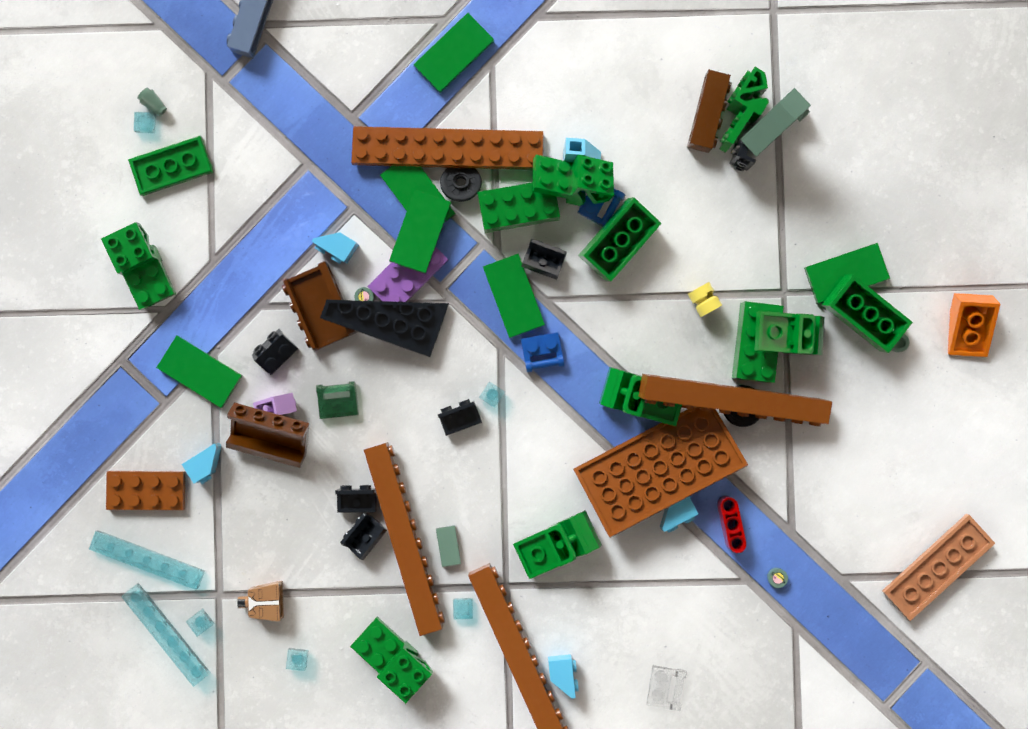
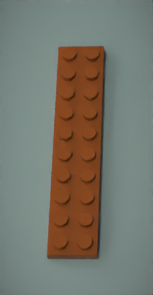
M353 126L352 165L533 170V158L535 155L543 156V131Z

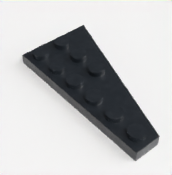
M326 300L320 319L431 357L449 303Z

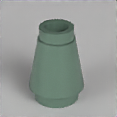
M147 87L137 97L140 100V104L158 116L163 115L167 110L153 89L150 90Z

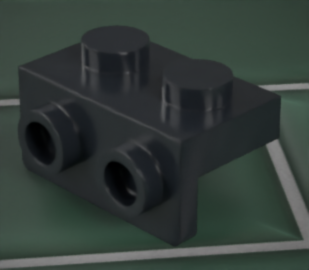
M740 138L731 150L733 156L729 164L733 165L734 169L743 172L744 170H749L755 164L756 159L746 155L749 148Z
M531 239L521 267L557 280L567 252L558 247L547 245L542 241Z
M278 329L276 332H271L267 340L253 350L252 357L260 367L272 375L298 350V347Z
M469 399L459 402V407L452 409L451 406L440 409L441 413L437 414L446 436L482 423L475 401L470 402Z
M342 485L340 489L335 490V494H337V513L377 511L376 490L371 488V485H360V489H352V485Z
M363 513L356 519L353 527L344 534L340 543L348 547L359 559L364 560L386 533L387 529L373 516Z

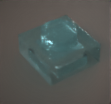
M134 112V131L136 133H155L156 114Z
M489 381L479 398L495 408L505 391Z
M473 598L453 599L454 619H473Z
M203 608L186 621L197 637L214 624Z
M289 648L286 669L305 671L309 650Z

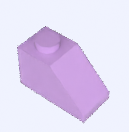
M293 393L273 396L253 403L256 409L278 415H286L297 411Z

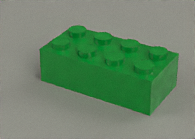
M533 182L478 192L485 233L559 221L560 219L557 197L533 192Z
M627 198L578 256L605 281L611 282L662 223L636 198Z
M845 275L822 304L823 307L881 352L889 353L913 323L855 275Z
M748 301L740 303L732 379L775 383L778 352L754 350L757 311L783 313L784 306Z

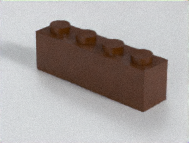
M708 69L704 77L687 148L709 153L712 148L716 147L718 141L716 132L720 130L723 119L720 118L721 112H724L727 106L725 96L726 93L729 94L732 82L729 81L731 75Z

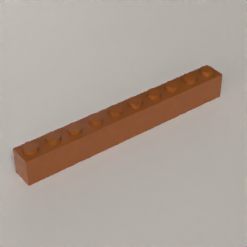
M643 373L639 397L645 399L644 402L649 404H656V401H661L663 405L675 407V404H682V408L694 409V406L701 407L700 410L712 412V409H719V413L730 414L731 411L737 412V415L749 417V414H755V417L760 419H767V416H771L776 421L785 422V419H791L792 423L803 424V421H807L809 425L821 427V423L829 424L832 401L826 399Z
M387 442L364 449L419 636L442 630L443 623H445L444 614L442 611L439 612L437 605L440 602L437 593H433L432 586H434L432 575L427 573L428 561L426 556H422L420 550L423 548L420 537L417 538L415 530H417L415 519L411 520L409 512L412 509L409 500L406 501L404 497L406 488L403 482L400 483L398 475H401L398 464H395L393 460L395 456L393 446H389Z
M489 563L469 572L468 577L536 728L568 729L567 725L563 726L561 722L563 716L560 709H555L553 704L555 698L552 691H547L545 684H547V680L543 672L539 673L537 666H539L538 660L529 651L531 648L530 642L527 637L523 638L521 622L519 619L515 620L513 613H515V609L512 603H508L505 598L507 592L504 585H500L497 580L499 574L496 567H491Z

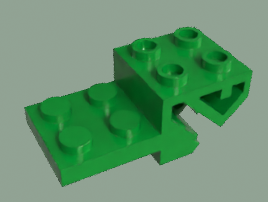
M756 66L751 72L747 70L727 101L730 103L727 110L735 114L736 117L730 124L731 127H729L719 141L722 143L719 149L724 153L733 145L746 123L753 125L769 103V99L761 98L768 89L765 72Z
M536 154L533 158V192L566 198V203L577 206L584 205L586 194L594 204L610 201L614 196L613 162L579 154L573 162H567Z
M134 222L101 238L117 274L123 275L139 310H144L176 295L161 261L163 260L156 246L149 244V235L140 223Z
M757 311L754 350L822 355L825 317L814 316L813 314Z
M609 367L599 401L600 405L622 410L624 413L644 417L673 426L677 425L682 404H675V407L663 405L661 401H656V404L645 403V399L639 397L642 376Z
M586 510L515 542L513 546L528 578L531 579L554 568L576 560V557L586 555L598 549L602 544Z
M376 617L350 646L378 672L377 678L405 704L433 673L427 662L417 657L418 651L410 643L401 639L379 617Z

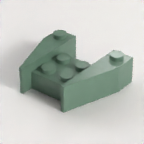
M795 88L792 89L740 140L757 157L796 120L800 122L810 113V103Z

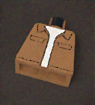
M283 581L251 587L248 589V596L238 597V608H248V616L250 618L280 621L284 617Z

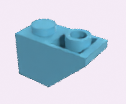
M566 138L563 149V161L573 162L578 154L601 159V151L586 139Z
M341 232L313 238L312 240L316 244L315 249L323 254L327 251L332 255L331 259L339 264L341 262L347 264L359 246Z
M690 497L665 509L660 523L662 531L672 532L682 522L686 524L695 519L694 516L698 515V512Z
M571 654L549 656L550 681L569 697L576 698L575 692L579 691L578 680H574L573 672H577L576 660H572Z

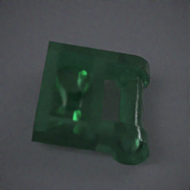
M355 381L339 385H316L320 419L359 415ZM350 392V397L325 399L324 396L326 393Z

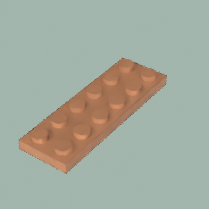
M965 514L887 585L882 592L907 620L911 621L985 554L995 542L969 514Z

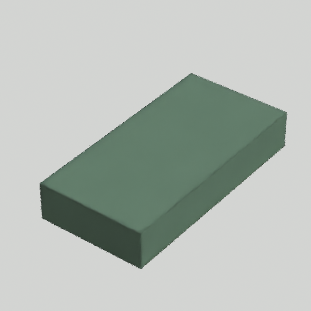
M455 525L436 528L442 567L461 564Z

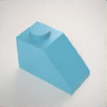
M220 443L211 445L182 464L193 484L199 482L204 484L212 479L210 475L216 472L222 447Z

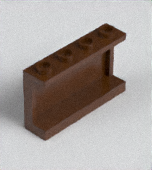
M327 262L318 263L317 267L289 279H282L284 283L282 289L285 295H289L292 301L289 303L293 313L298 315L299 320H297L300 330H304L307 336L304 339L308 348L317 351L358 333L320 319L326 300H344Z
M233 403L227 414V418L231 419L230 436L226 441V448L290 466L301 467L307 454L309 423Z

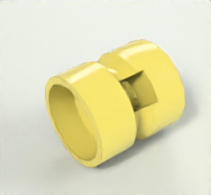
M710 282L687 294L691 302L696 303L695 309L700 317L722 306L718 296L713 295L714 289Z

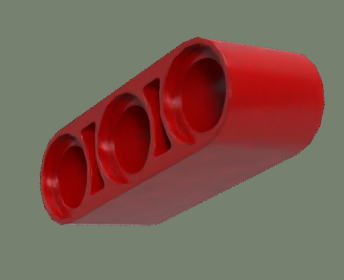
M722 496L718 499L717 507L725 544L731 551L741 553L746 548V539L739 506L735 499L729 496ZM727 500H730L732 506L730 509L725 510L723 505ZM734 519L736 525L734 528L729 529L728 522ZM739 538V546L733 548L732 541Z

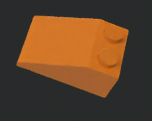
M954 293L949 319V355L988 357L1001 305L993 295Z

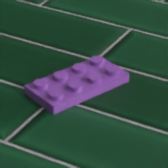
M435 247L426 274L390 263L367 287L381 301L407 302L448 259Z

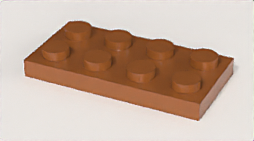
M107 471L106 510H185L186 471Z

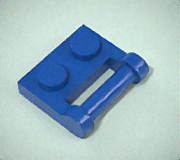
M614 189V198L603 218L597 215L605 202L594 204L588 196H586L584 205L580 206L577 213L603 227L626 195Z
M558 332L521 339L527 373L532 372L534 369L557 365L559 367L564 366ZM556 352L557 358L531 362L530 360L532 356Z

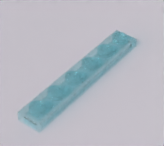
M99 530L95 531L89 550L195 590L199 588L205 570Z
M139 583L121 596L193 687L211 673Z

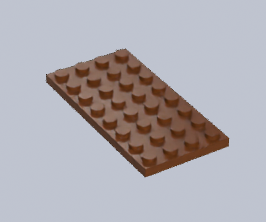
M694 406V409H687L680 413L676 426L660 423L573 469L609 538L748 466L716 409L708 412L700 410L701 407Z

